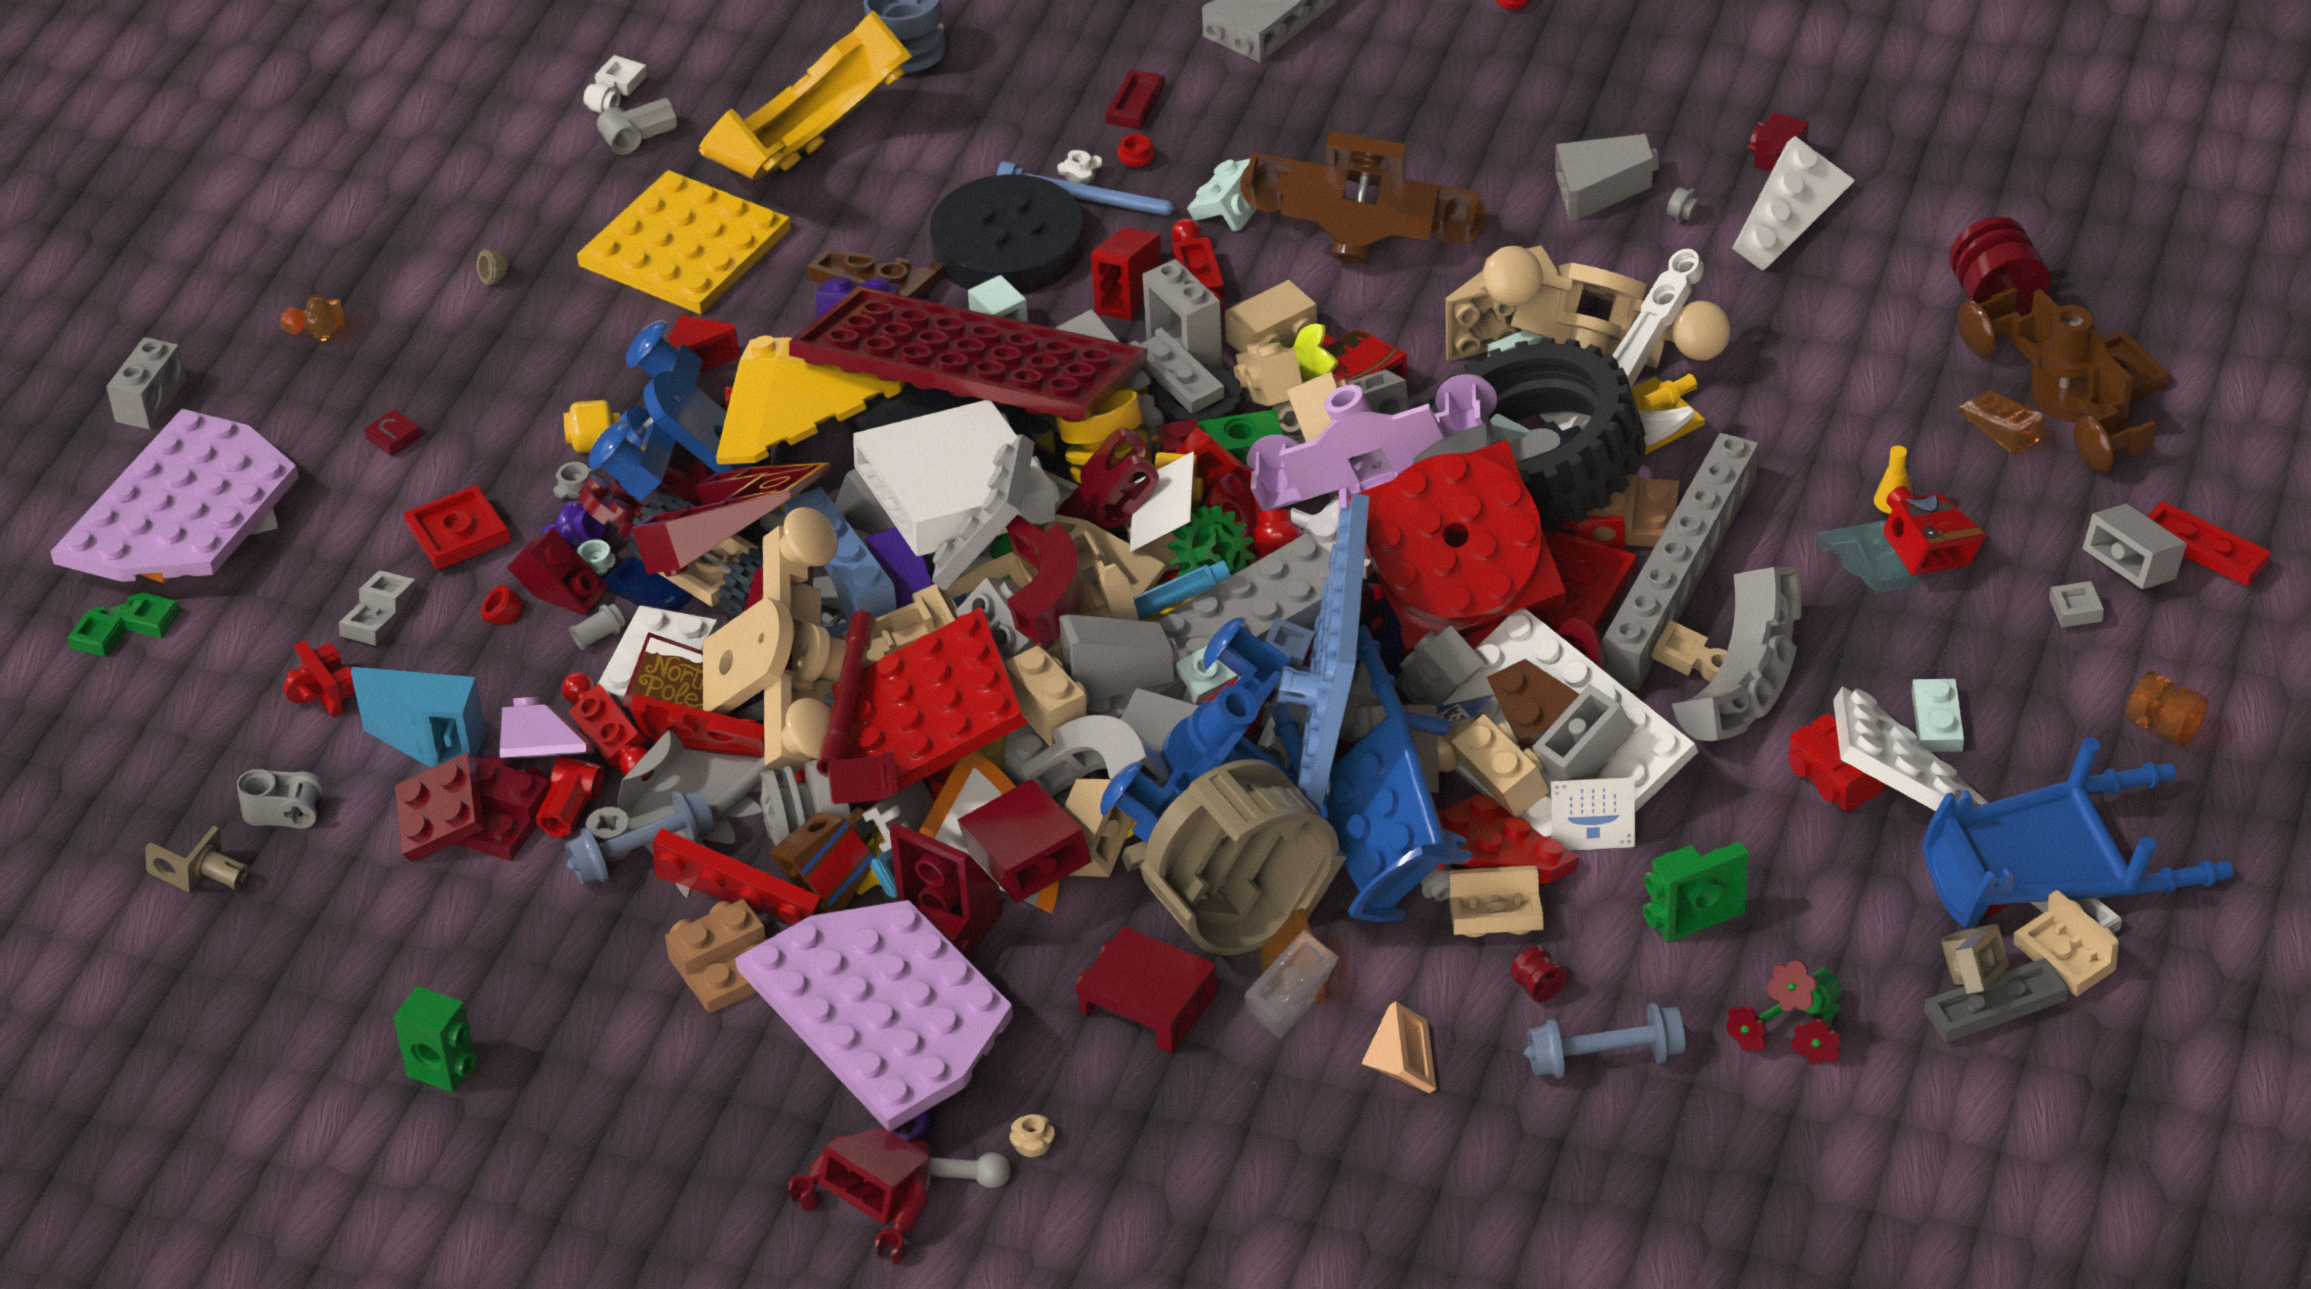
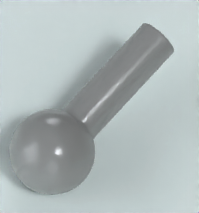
M990 1152L982 1155L977 1161L930 1158L928 1174L933 1177L976 1179L980 1185L994 1188L1008 1181L1011 1168L1008 1160L1003 1155Z

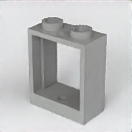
M1176 259L1143 273L1146 340L1154 337L1155 330L1162 327L1200 364L1208 363V365H1217L1223 369L1220 300Z

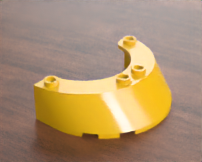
M873 10L853 32L835 43L809 68L807 74L796 82L792 88L790 86L787 87L769 103L744 120L732 108L728 110L704 137L699 145L701 148L699 152L704 157L752 180L761 179L780 167L786 172L802 158L799 155L805 150L810 155L826 141L822 136L851 114L884 83L890 86L905 74L902 66L912 56Z

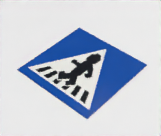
M1495 694L1438 706L1437 717L1447 719L1449 724L1473 719Z

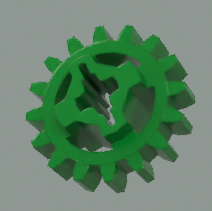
M1204 506L1192 510L1190 522L1171 531L1177 537V541L1169 543L1167 547L1172 551H1176V557L1169 561L1170 565H1179L1181 569L1176 578L1194 571L1203 565L1211 566L1222 560L1226 563L1231 576L1248 567L1245 565V562L1255 559V555L1246 550V546L1253 542L1252 537L1244 538L1242 535L1246 524L1243 522L1235 525L1233 523L1235 513L1230 511L1222 514L1221 506H1214L1208 509Z

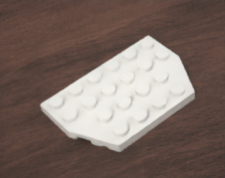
M1527 609L1506 618L1474 649L1485 664L1467 683L1462 682L1443 704L1447 705L1493 695L1494 692L1487 677L1523 659H1527L1579 694L1591 684L1622 705L1634 731L1591 779L1635 777V812L1698 753L1694 742ZM1495 695L1474 717L1478 719L1485 714L1496 726L1503 722L1511 730ZM1457 722L1450 723L1449 725L1454 728ZM1534 745L1528 747L1536 755L1533 749ZM1459 760L1454 771L1482 794L1495 799L1500 806L1504 807ZM1542 769L1540 774L1549 793L1520 817L1527 820L1531 827L1541 835L1552 839L1551 781L1556 780Z

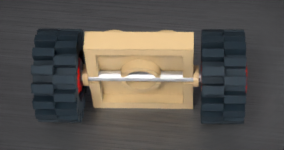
M663 492L659 494V499L653 497L649 500V508L645 506L641 508L640 512L643 515L640 519L635 517L633 525L636 526L652 514L696 506L673 492L668 494ZM630 530L629 537L634 539L630 542V548L634 550L633 553L637 557L641 558L633 531ZM734 534L689 563V569L686 572L671 577H666L664 572H659L658 574L711 607L717 603L723 605L722 609L736 618L744 612L755 571L763 566V548L757 547L741 536Z

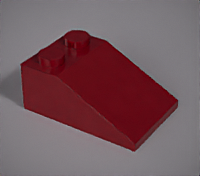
M893 822L889 827L898 902L909 900L917 909L922 904L968 919L970 939L974 941L975 948L1002 916L999 885L970 854Z

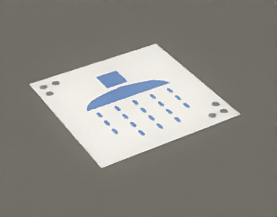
M1635 777L1551 781L1552 839L1559 841L1569 851L1635 847Z

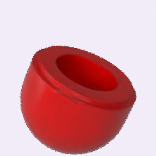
M507 585L498 586L492 590L481 607L482 619L494 625L511 624L518 620L523 613L522 599Z

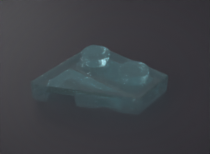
M1887 520L1817 532L1816 545L1818 549L1822 552L1828 549L1842 558V567L1850 573L1860 576L1864 583L1877 593L1918 586L1919 575L1912 576L1883 534V527Z

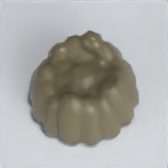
M483 249L477 259V272L481 281L488 286L500 283L508 270L509 259L495 250Z

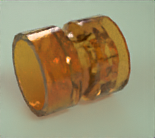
M2149 671L2141 678L2130 697L2126 718L2128 721L2149 731L2158 728L2159 736L2180 746H2185L2200 728L2207 711L2208 699L2206 696L2185 686L2176 689L2175 681L2154 671Z

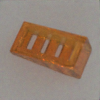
M1990 390L1959 406V413L2013 455L2044 438L2045 416L2036 410Z

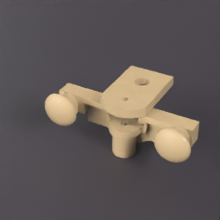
M1506 246L1494 252L1490 257H1486L1478 288L1487 289L1491 297L1501 304L1516 306L1511 327L1546 336L1547 338H1554L1556 344H1564L1567 339L1579 340L1583 349L1589 344H1593L1601 348L1603 357L1607 354L1613 355L1641 313V305L1645 301L1643 297L1647 284L1607 270L1576 263H1567L1555 266L1559 275L1542 271L1536 256L1529 250L1519 246ZM1581 293L1613 302L1609 320L1605 321L1576 313ZM1694 301L1687 304L1679 311L1673 323L1665 328L1645 365L1658 368L1665 341L1675 343L1681 353L1693 360L1704 361L1718 356L1726 348L1731 335V327L1727 315L1719 306L1708 301Z
M799 507L792 510L785 518L784 527L778 526L763 537V599L703 640V710L726 715L764 689L765 767L782 771L783 767L790 766L794 774L803 769L805 763L810 761V759H818L822 739L826 735L832 711L822 701L830 691L831 685L839 681L846 651V640L829 636L828 631L821 625V589L800 583L808 579V567L811 565L823 566L828 564L836 555L838 548L837 534L830 520L818 510L810 507ZM791 648H792V671L785 669V667H786V665H787V662H788V659H789V656H790V653H791Z

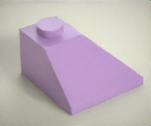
M539 697L513 699L514 707H502L500 758L521 759L560 756L561 754L579 755L596 753L594 744L550 705H539Z

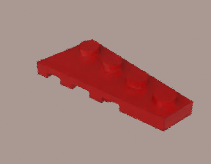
M660 828L653 841L654 874L656 878L677 883L733 903L744 899L750 908L780 917L791 925H795L809 916L820 914L821 896L663 828Z

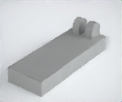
M1162 327L1155 330L1154 337L1140 344L1136 340L1129 343V345L1148 348L1147 364L1142 369H1145L1191 414L1224 398V385Z
M921 779L898 791V794L890 800L877 802L862 815L866 822L874 819L885 839L879 846L882 852H886L892 849L889 827L893 822L916 831L924 823L935 802Z

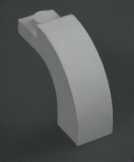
M1107 715L1085 716L1052 730L1055 744L1021 766L1024 778L1027 781L1033 779L1050 797L1073 784L1076 779H1080L1098 769L1107 768L1110 780H1112L1121 769L1133 762L1144 763L1139 771L1157 785L1162 784L1169 778L1166 765L1159 752L1129 724L1116 717Z

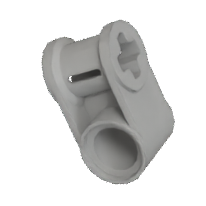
M263 769L247 771L237 781L242 817L245 822L254 826L269 825L297 829L308 828L316 821L317 811L315 804L323 795L324 784L318 776L304 771L279 772Z

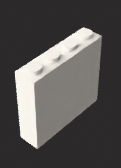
M984 400L853 433L854 467L915 555L921 556L936 552L945 542L951 544L958 537L957 533L963 522L970 515L976 517L983 510L982 506L991 489L987 484L996 466L993 464V459L1005 443L1011 445L1020 434H1015L1009 425L1007 416L1004 413H1000L992 401ZM1034 456L1031 459L1021 510L1018 514L1032 524L1055 521V503L1059 502L1058 487L1054 479L1047 477L1042 470L1039 459ZM1005 527L998 535L1008 533L1007 528Z

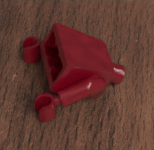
M877 1127L856 1135H839L833 1138L829 1144L825 1145V1149L809 1166L812 1169L809 1175L799 1174L791 1178L788 1184V1191L793 1202L800 1197L799 1202L802 1209L810 1211L819 1204L820 1195L816 1188L819 1184L883 1225L890 1222L894 1223L892 1228L884 1229L877 1234L875 1243L878 1257L882 1255L883 1250L887 1246L895 1245L891 1258L892 1263L896 1265L906 1255L903 1236L906 1231L912 1232L928 1200L931 1188V1178L928 1174L931 1151L923 1139L917 1137L906 1141L892 1131L888 1132L883 1127Z

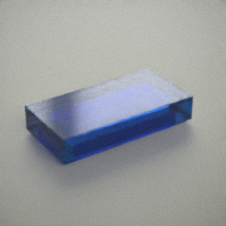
M633 556L628 557L604 578V582L609 586L608 591L637 606L641 605L678 612L694 598L692 594L658 573L647 575L643 561Z

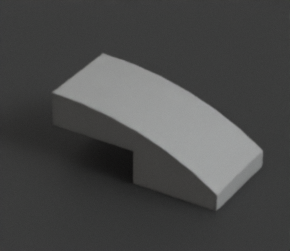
M379 570L359 588L360 603L339 622V636L376 646L391 630L405 609L416 587V579Z

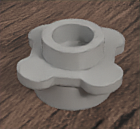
M580 462L564 464L556 473L558 485L554 487L555 496L558 498H578L580 495L579 491L591 474L596 475L595 471Z

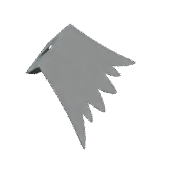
M668 730L622 779L617 808L626 812L629 817V832L675 814L672 802L673 792L679 791L681 794H687L699 790L706 802L710 804L761 758L714 754L685 749L676 734ZM655 768L650 779L643 782L641 775ZM773 770L774 774L782 773L780 770ZM762 782L756 785L750 792L761 791ZM745 795L724 815L719 818H713L715 831L701 837L700 845L705 846L702 840L726 844L735 843L734 831L725 817L756 815L762 812V808ZM683 830L674 832L675 834L686 838ZM653 841L644 844L653 854ZM675 883L681 893L687 898L690 888Z

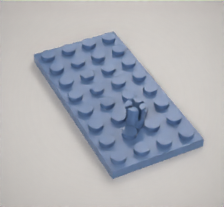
M1352 493L1349 508L1341 507L1337 524L1336 544L1332 545L1328 564V579L1324 580L1320 613L1319 616H1316L1313 627L1315 633L1312 639L1309 672L1294 670L1291 667L1284 666L1277 699L1278 702H1290L1306 706L1297 788L1319 813L1321 812L1356 665L1369 496Z

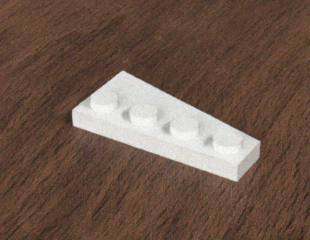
M1794 136L1785 145L1732 249L1763 271L1855 180Z

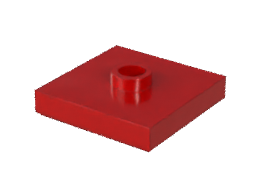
M478 485L471 486L403 513L406 526L437 571L511 542L510 531Z

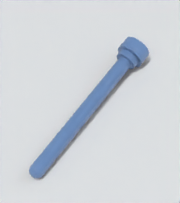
M1002 161L997 171V175L1020 174L1049 180L1066 189L1077 199L1169 216L1174 211L1173 204L1167 200L1025 173V169L1019 168V165L1016 163Z

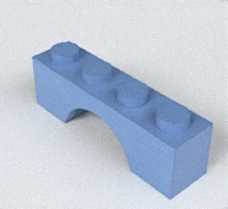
M822 487L805 492L784 502L786 516L796 508L810 507L824 514L834 526L838 538V548L834 558L824 567L833 582L841 609L849 621H851V617L856 611H868L875 618L897 610L893 582Z

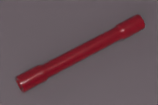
M856 611L851 617L845 642V656L826 735L822 739L816 765L817 771L825 777H828V762L845 759L849 729L867 652L871 648L876 626L875 616L868 611Z

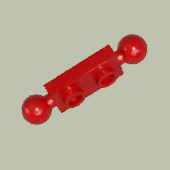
M1189 218L1180 219L1173 225L1171 230L1173 240L1171 242V253L1173 260L1179 261L1220 300L1221 317L1225 309V303L1222 298L1225 297L1224 283L1209 237L1201 238V228L1196 221Z
M582 672L569 674L561 685L564 699L574 705L568 711L604 759L614 768L620 766L621 772L626 776L648 752L645 748L640 747L646 739L601 684L598 683L595 686L590 676ZM651 771L641 775V779L646 778Z

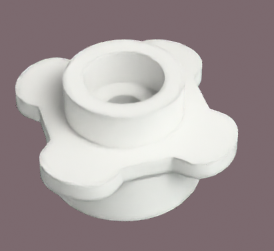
M1073 150L1068 153V158L1065 162L1058 164V172L1065 175L1066 180L1069 182L1085 185L1094 180L1095 168L1101 167L1102 159L1099 156H1090L1085 151Z

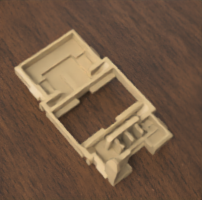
M1085 530L1071 536L1085 582L1084 602L1078 615L1140 621L1126 574L1115 563L1108 566L1105 554L1090 530ZM1010 552L961 573L946 590L934 584L913 593V603L876 618L871 648L867 652L865 667L958 618L955 613L957 606L953 599L975 590L986 577L1001 579L1009 575L1012 581L1023 588L1035 578L1039 571L1013 552ZM1098 580L1103 600L1092 584L1093 581ZM848 630L837 635V638L846 640ZM1060 635L1054 640L1055 643L1045 651L1051 658H1058L1063 665Z

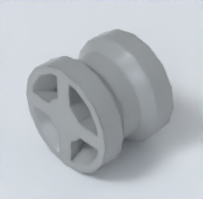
M603 807L589 815L586 821V828L591 831L597 844H601L628 833L630 830L629 817L620 808ZM630 851L605 860V862H612L623 859L630 853Z

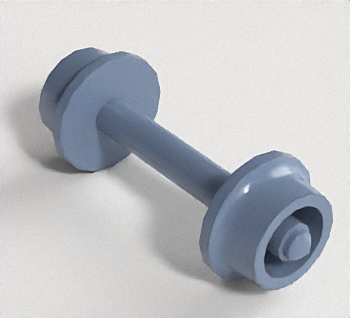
M699 790L687 794H681L679 791L672 793L675 814L597 844L588 828L581 829L580 836L565 843L569 858L566 867L574 871L581 884L594 880H600L601 883L609 881L605 860L654 841L660 828L672 833L683 830L687 839L700 844L701 837L715 831L712 817L714 807L706 802Z
M1656 1003L1648 1004L1647 1026L1562 1039L1555 1019L1551 1018L1547 1019L1546 1024L1543 1026L1528 1029V1046L1523 1054L1530 1059L1534 1075L1553 1074L1556 1079H1563L1565 1056L1651 1043L1655 1060L1661 1064L1665 1063L1669 1056L1684 1053L1685 1034L1689 1028L1683 1024L1677 1007L1659 1008Z

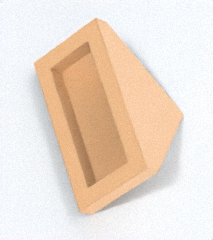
M1396 1001L1388 1007L1361 1064L1429 1094L1436 1090L1427 1019Z

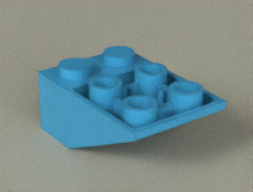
M352 667L351 675L365 732L430 768L466 752L474 758H480L487 739V732L476 677Z

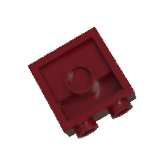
M491 756L488 760L475 757L478 767L484 830L457 841L455 844L512 861L537 827L536 815L551 788L550 780L547 779L543 772L536 768H528L525 772L510 768V765L498 756Z

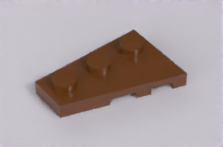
M826 249L806 266L807 279L821 284L833 277L849 278L850 283H866L868 279L884 278L889 280V284H900V295L921 299L945 278V270L942 263L932 262L930 268L911 266V259L897 258L895 262L883 263L876 262L872 254Z

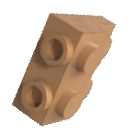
M1638 471L1636 475L1628 474L1629 486L1622 494L1614 492L1610 496L1611 504L1603 510L1596 507L1589 511L1587 516H1622L1625 526V545L1655 547L1677 509L1679 481L1639 478ZM1598 527L1592 532L1593 536L1599 540H1610L1616 535L1615 531L1609 527Z
M744 899L733 904L730 901H721L711 909L709 915L694 922L690 919H682L673 925L670 933L665 935L670 961L709 1014L757 992L737 970L735 960L736 957L767 940L763 924Z

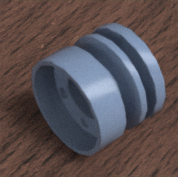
M864 0L865 17L874 10L911 54L912 57L902 66L905 72L926 69L938 63L945 55L946 41L944 26L941 22V0Z

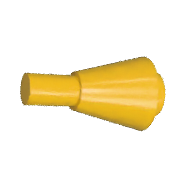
M1894 446L1890 449L1889 466L1874 496L1876 507L1888 514L1891 513L1892 509L1886 503V499L1895 488L1905 486L1913 495L1908 472L1905 468L1907 450L1903 446Z

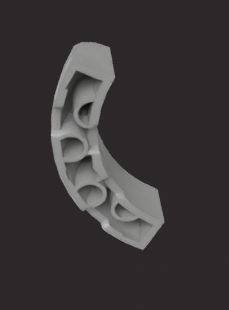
M1799 566L1770 567L1734 574V624L1723 663L1716 676L1699 694L1686 701L1672 704L1677 722L1690 736L1697 740L1715 741L1742 734L1748 730L1747 727L1756 718L1765 716L1777 701L1788 679L1797 646L1791 640L1794 620L1801 617Z

